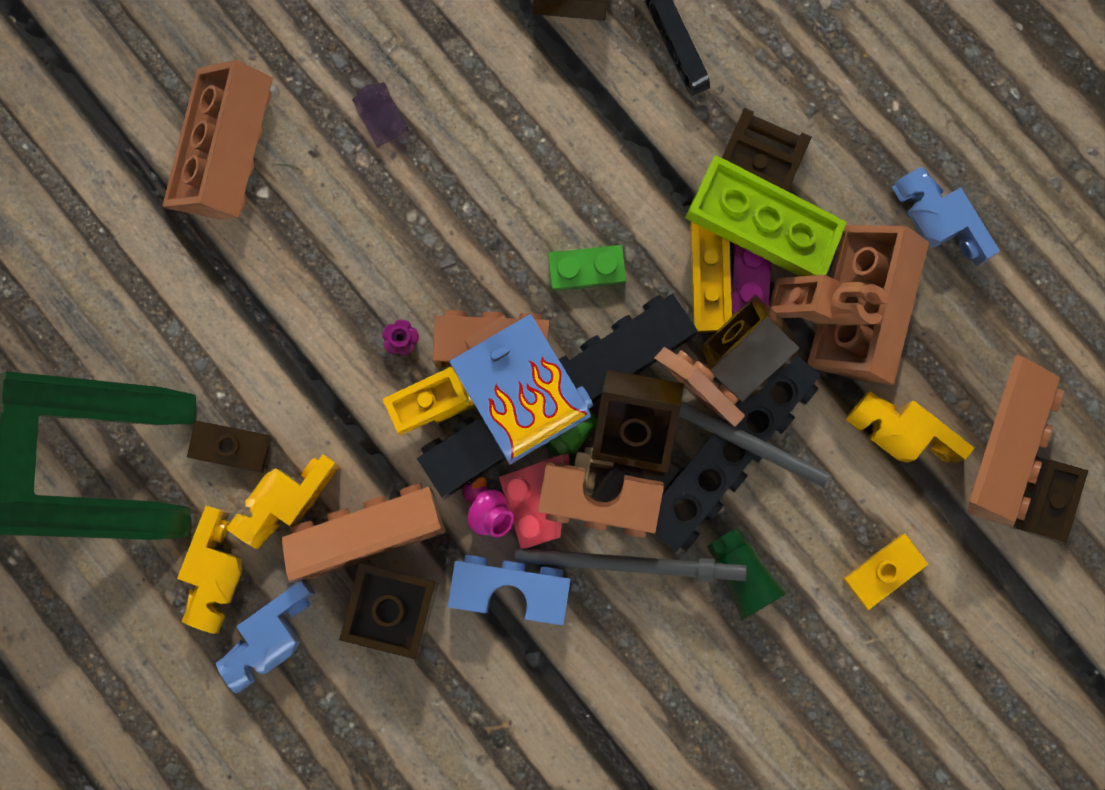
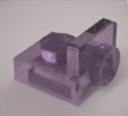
M385 82L363 87L358 91L357 96L352 99L359 117L377 148L409 131L406 122L390 96Z

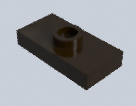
M195 420L187 457L263 473L272 436Z

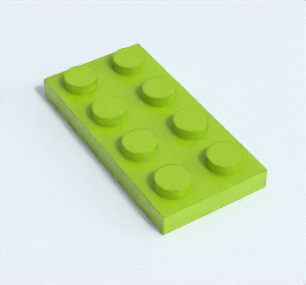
M714 155L685 216V219L798 276L827 274L847 223L717 155Z

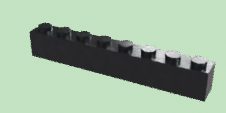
M673 293L664 299L661 295L652 298L642 306L644 312L633 319L630 315L621 318L611 326L613 332L606 337L600 339L596 335L579 347L582 352L570 360L567 355L558 359L575 388L583 386L592 403L599 400L602 396L607 370L637 375L657 362L655 356L664 347L673 352L695 337L698 330ZM472 417L463 420L453 428L454 435L443 442L440 437L436 438L421 448L423 455L418 457L417 460L444 500L462 489L467 481L479 478L506 460L482 417L475 421Z

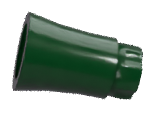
M739 528L727 533L707 546L712 557L716 559V563L747 565L746 581L723 579L735 602L741 621L788 593L763 563L751 542L747 543Z

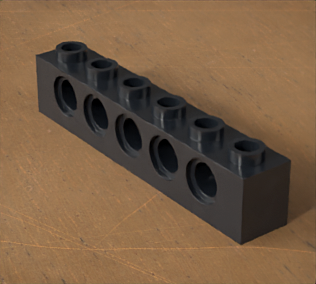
M796 355L787 367L783 369L778 368L767 378V384L759 393L753 396L749 395L743 402L739 400L735 406L745 417L737 424L736 428L765 442L768 441L775 431L782 434L795 419V416L790 413L799 402L805 406L819 388L814 383L821 374ZM772 386H782L787 391L788 400L786 403L780 404L772 399L770 394ZM757 414L763 418L765 423L763 432L755 433L748 428L746 422L748 415ZM712 433L662 494L656 532L648 533L672 553L677 552L680 547L686 552L700 535L695 530L704 518L709 522L712 521L724 506L720 498L728 489L734 493L748 476L743 471L751 460L759 463L762 457L739 446L741 450L740 460L738 462H730L724 457L722 450L725 443L732 442ZM708 471L716 476L718 485L715 491L707 492L700 487L698 478L701 472ZM678 501H688L693 506L694 515L690 521H681L676 517L674 507Z

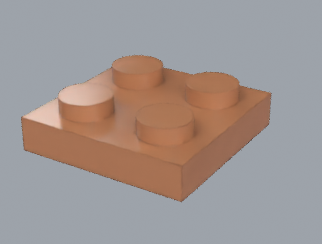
M666 347L655 356V359L679 383H684V387L702 405L732 426L736 427L745 417L735 406L739 399L722 384L719 386L713 380L715 375L699 361L695 362L682 350L676 355Z

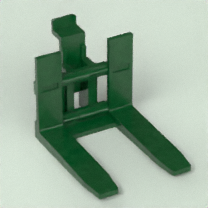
M9 371L1 373L0 536L131 540L188 537L190 534L191 509L189 507L156 501L36 495L34 493L39 416L155 426L188 425L195 422L196 395L157 386Z

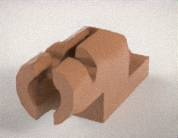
M827 275L776 278L769 307L780 318L802 317L815 324L872 325L880 323L883 316L878 313H867L864 310L865 302L887 304V295L883 288L875 284H863L861 282L841 283Z

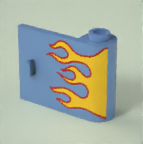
M531 314L449 361L509 464L516 462L591 417L588 409L594 405L583 386L575 388Z

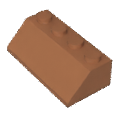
M238 60L197 68L162 207L215 219L239 218L246 202L245 190L248 178L254 169L253 158L256 145L263 132L262 121L265 108L271 99L270 88L273 77Z
M845 226L837 246L830 277L841 283L861 282L863 284H875L883 288L887 295V304L865 302L864 310L867 313H878L883 316L880 323L817 324L808 365L814 369L862 382L894 385L929 245L926 239L907 226Z
M1015 355L970 497L967 513L1012 528L1016 518L1025 519L1031 498L1023 496L1027 482L1036 483L1042 462L1035 460L1039 446L1047 448L1053 426L1047 425L1046 421L1050 410L1058 412L1064 390L1057 389L1060 380L1059 376L1025 357Z
M421 483L411 485L399 490L401 496L386 501L385 496H380L364 502L365 509L350 514L349 508L328 514V522L314 526L312 521H308L291 527L292 534L282 537L288 581H307L446 533L433 490L430 487L423 489Z

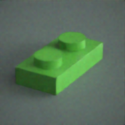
M622 245L548 252L552 292L626 284Z

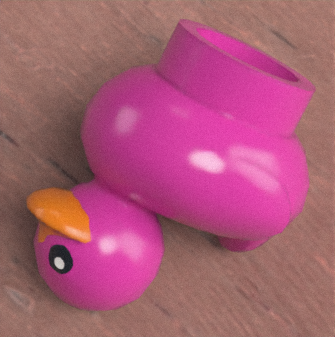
M484 477L467 481L463 485L462 494L464 499L472 504L468 513V527L473 532L482 536L502 537L511 529L514 523V514L509 510L507 498L503 493L495 489L488 490L487 481Z

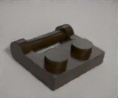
M744 107L722 158L788 191L812 136L803 132L800 135L754 116V111ZM749 129L794 150L792 155L744 134Z

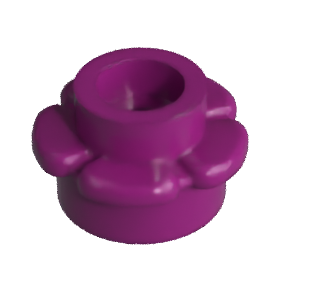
M403 319L396 320L394 324H388L383 329V346L392 355H409L414 351L415 344L419 341L418 331L416 328L411 327L409 321ZM399 334L404 336L402 341L397 340Z

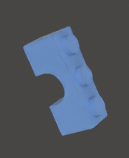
M465 555L464 562L455 561L448 608L488 613L489 602L493 592L499 587L511 585L520 589L525 595L527 602L525 620L564 625L570 579L563 578L564 570L541 567L540 574L525 572L526 564L503 561L502 568L487 566L488 558Z

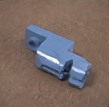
M925 167L918 168L905 175L892 186L900 203H915L906 214L912 219L921 236L929 242V246L932 248L958 236L960 240L959 246L963 255L968 260H972L976 267L1000 252L962 188L943 197L941 195L943 189L929 175Z
M299 581L236 626L245 642L241 639L221 660L216 662L221 677L234 693H240L255 682L253 667L257 673L267 674L296 651L301 640L285 615L289 613L292 618L311 605L308 598L313 596L315 591L308 581Z

